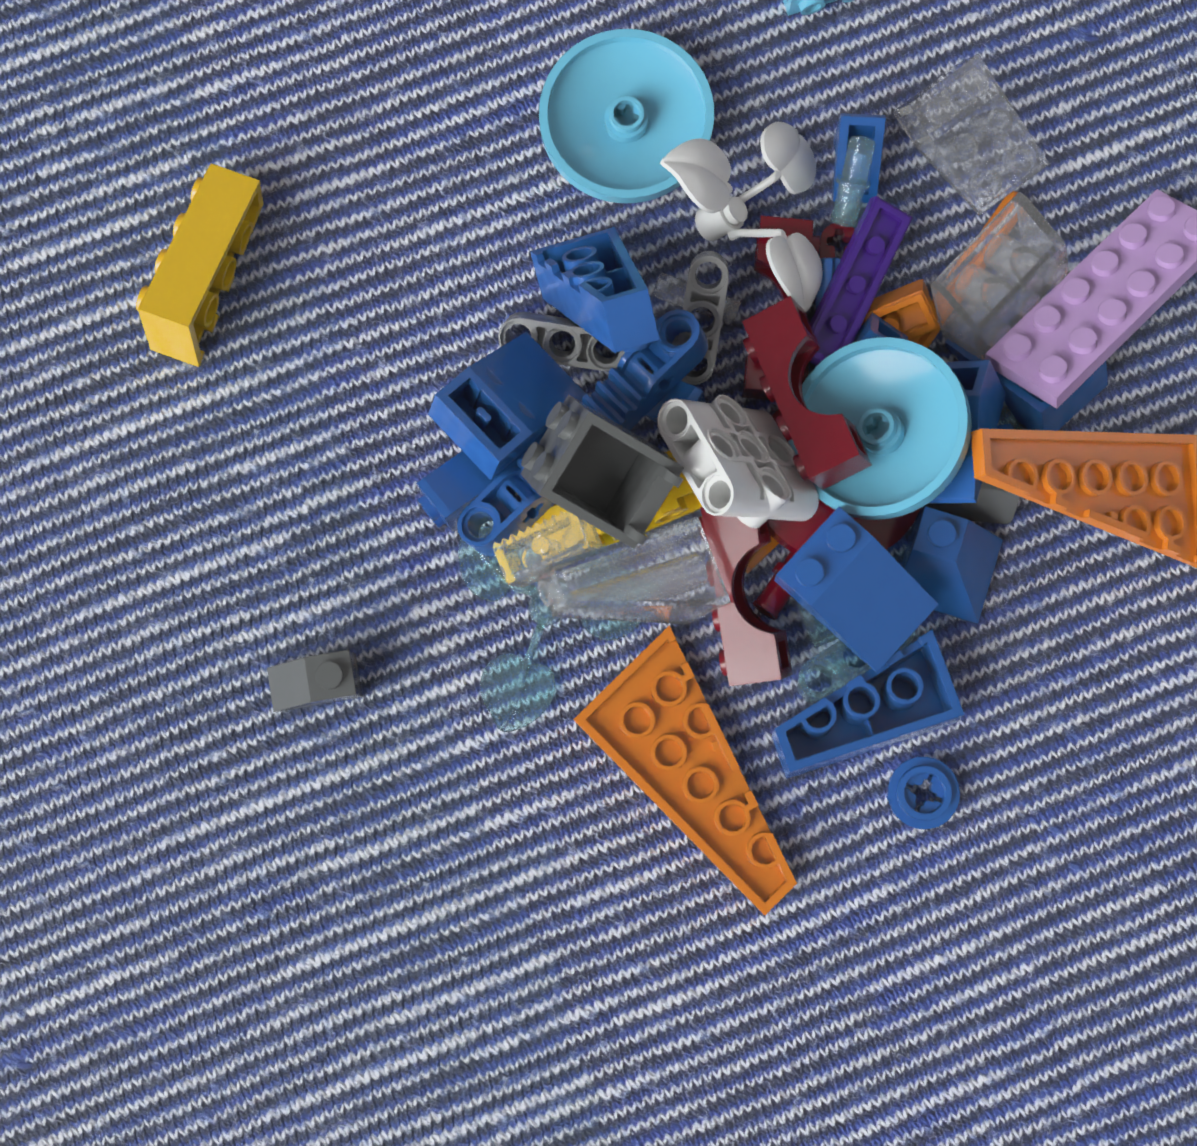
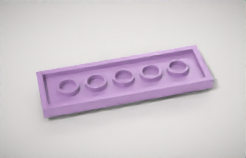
M1158 189L1155 190L985 353V360L991 361L996 372L1057 409L1197 272V210Z

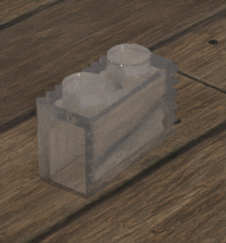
M560 511L559 516L552 515L550 520L543 519L542 524L535 522L534 528L527 526L526 531L519 530L517 535L511 534L509 539L502 538L501 543L494 542L492 547L507 584L523 588L604 551L596 528L568 511Z

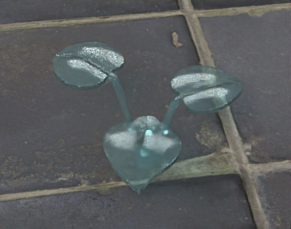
M481 526L478 537H486L490 534L493 527ZM460 537L458 548L459 568L468 589L477 597L490 602L502 599L510 588L516 593L529 595L531 597L528 604L529 614L537 623L524 661L516 655L504 654L489 662L482 673L480 681L481 697L496 727L502 732L519 730L533 723L549 707L555 693L554 674L545 665L531 663L545 626L557 623L562 618L566 608L573 611H582V625L592 636L607 641L618 640L629 635L638 626L651 604L655 601L657 591L641 578L628 572L613 568H596L584 573L577 580L575 594L580 603H576L572 597H568L564 588L556 583L546 582L537 588L535 585L522 586L517 583L529 575L533 562L531 549L522 537L505 552L492 557L480 554Z

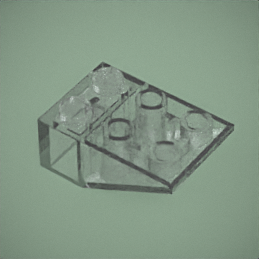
M979 53L956 64L893 111V114L916 149L978 215L985 213L1049 165L1046 157Z

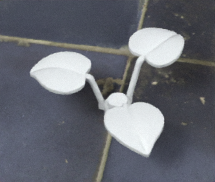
M775 122L767 126L762 132L760 139L761 152L764 160L774 172L739 197L730 196V193L733 191L731 184L728 183L731 175V166L726 155L715 143L699 138L688 140L672 149L661 160L660 164L677 179L689 198L701 208L695 215V224L701 236L708 241H715L727 234L731 241L740 237H773L766 243V255L770 268L788 297L791 296L805 312L808 311L820 288L823 274L821 260L814 246L800 233H793L787 237L782 229H740L748 215L745 202L778 181L779 178L785 188L792 194H800L811 187L815 180L816 162L814 154L804 137L798 134L797 129L784 122Z

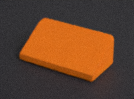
M923 279L874 298L861 324L862 326L873 312L908 336V340L940 328L938 317Z

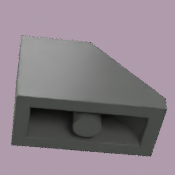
M351 650L303 657L267 668L273 712L363 697L357 656Z

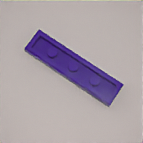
M878 196L870 198L810 321V325L820 345V349L809 361L815 366L835 351L853 343L913 219L912 216Z

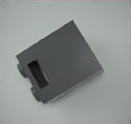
M568 394L564 403L558 402L550 411L546 420L548 429L539 443L534 442L526 451L521 466L524 467L521 475L540 496L629 547L635 549L638 543L644 545L648 538L645 531L673 485L679 488L684 480L680 477L684 467L660 448Z

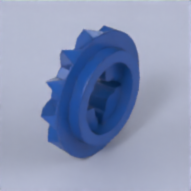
M916 757L901 763L890 776L886 797L893 815L907 826L917 829H933L946 823L955 813L959 804L960 788L956 776L946 764L930 757ZM931 775L928 781L930 783L929 791L939 798L940 802L924 800L915 811L917 805L915 803L916 795L906 788V784L909 786H921L924 780H927L928 776Z

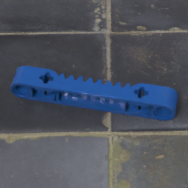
M672 310L656 321L660 340L649 343L646 348L640 351L625 352L617 368H611L608 378L605 381H598L595 391L592 394L586 393L582 397V403L630 431L702 361L707 353V336L696 317L687 310ZM680 333H691V337L683 345H672L673 340ZM523 457L517 460V466H512L498 475L459 515L457 528L460 537L484 556L492 557L505 552L554 505L553 502L540 496L521 475L524 469L521 466ZM518 495L522 498L521 502L516 499ZM488 521H493V529L490 534L484 538H479L480 527Z

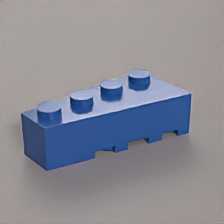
M615 227L530 251L543 300L614 353L620 351H640L646 348L649 343L660 340L648 288Z
M933 629L902 650L895 652L878 672L871 668L864 674H860L837 691L822 698L774 729L772 740L786 779L955 724L964 716Z

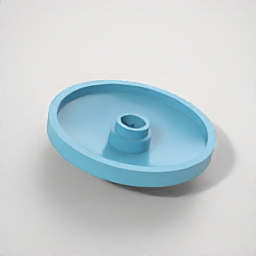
M616 29L601 32L582 40L570 48L557 61L549 73L542 89L539 104L541 138L554 167L578 190L597 199L614 203H639L653 200L668 194L680 186L677 179L660 164L661 160L672 149L688 140L701 138L711 141L714 125L712 92L705 74L697 62L673 41L661 35L637 29Z
M877 337L854 342L826 357L813 369L802 384L803 398L810 411L826 415L843 414L855 425L872 466L823 490L813 483L819 500L834 510L840 506L851 517L867 520L891 519L906 515L925 506L942 493L954 479L964 462L972 428L971 411L966 392L955 373L944 360L920 344L892 337ZM793 440L788 441L789 445L792 447L795 454L797 455L798 452L793 443Z

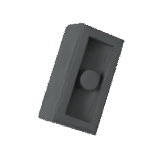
M982 481L977 503H928L925 506L970 521L1009 524L1013 520L1020 496Z

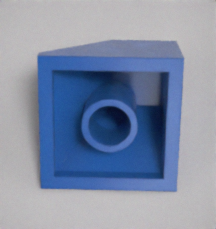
M925 506L918 513L914 521L901 566L939 604L933 611L978 624L1003 539L968 519Z

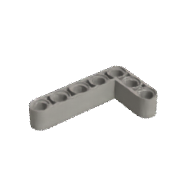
M704 251L697 254L691 261L688 272L683 310L691 313L698 307H705L715 317L710 326L702 328L708 340V349L705 355L707 359L706 366L699 371H690L681 380L690 385H697L707 381L712 376L715 367L729 281V269L725 258L714 251ZM705 262L716 264L722 272L721 278L714 284H704L699 281L696 276V270L701 264ZM516 312L510 315L501 326L498 334V342L500 347L512 340L509 335L510 326L514 324L524 325L529 329L531 337L557 364L609 372L611 368H617L621 357L625 353L620 351L612 358H605L596 350L595 343L598 340L569 318L537 313ZM558 331L569 332L575 339V347L570 351L558 350L552 342V335ZM680 333L675 337L672 345H683L689 340L691 333Z

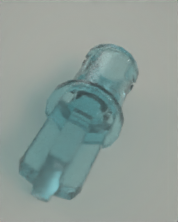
M852 136L849 139L842 174L836 176V182L839 184L833 214H831L830 221L846 227H856L858 224V215L864 192L871 186L870 181L867 179L876 146L875 141L868 137Z

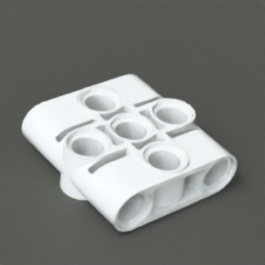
M718 395L711 403L670 399L663 404L658 414L660 434L675 460L684 467L682 473L707 513L713 516L737 517L742 523L755 529L762 526L768 519L806 521L815 514L819 504L817 490L811 480L804 481L798 473L793 461V456L796 454L768 412L742 408L735 400L726 395Z

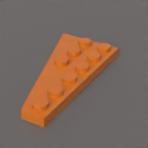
M979 429L971 432L975 479L1197 568V435Z
M669 625L573 720L763 915H766L797 882Z

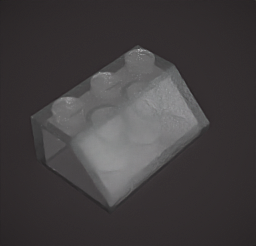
M1018 192L930 284L942 336L981 360L985 359V353L1037 305L1040 299L1052 287L1054 288L1066 277L1069 270L1066 243L1026 195Z

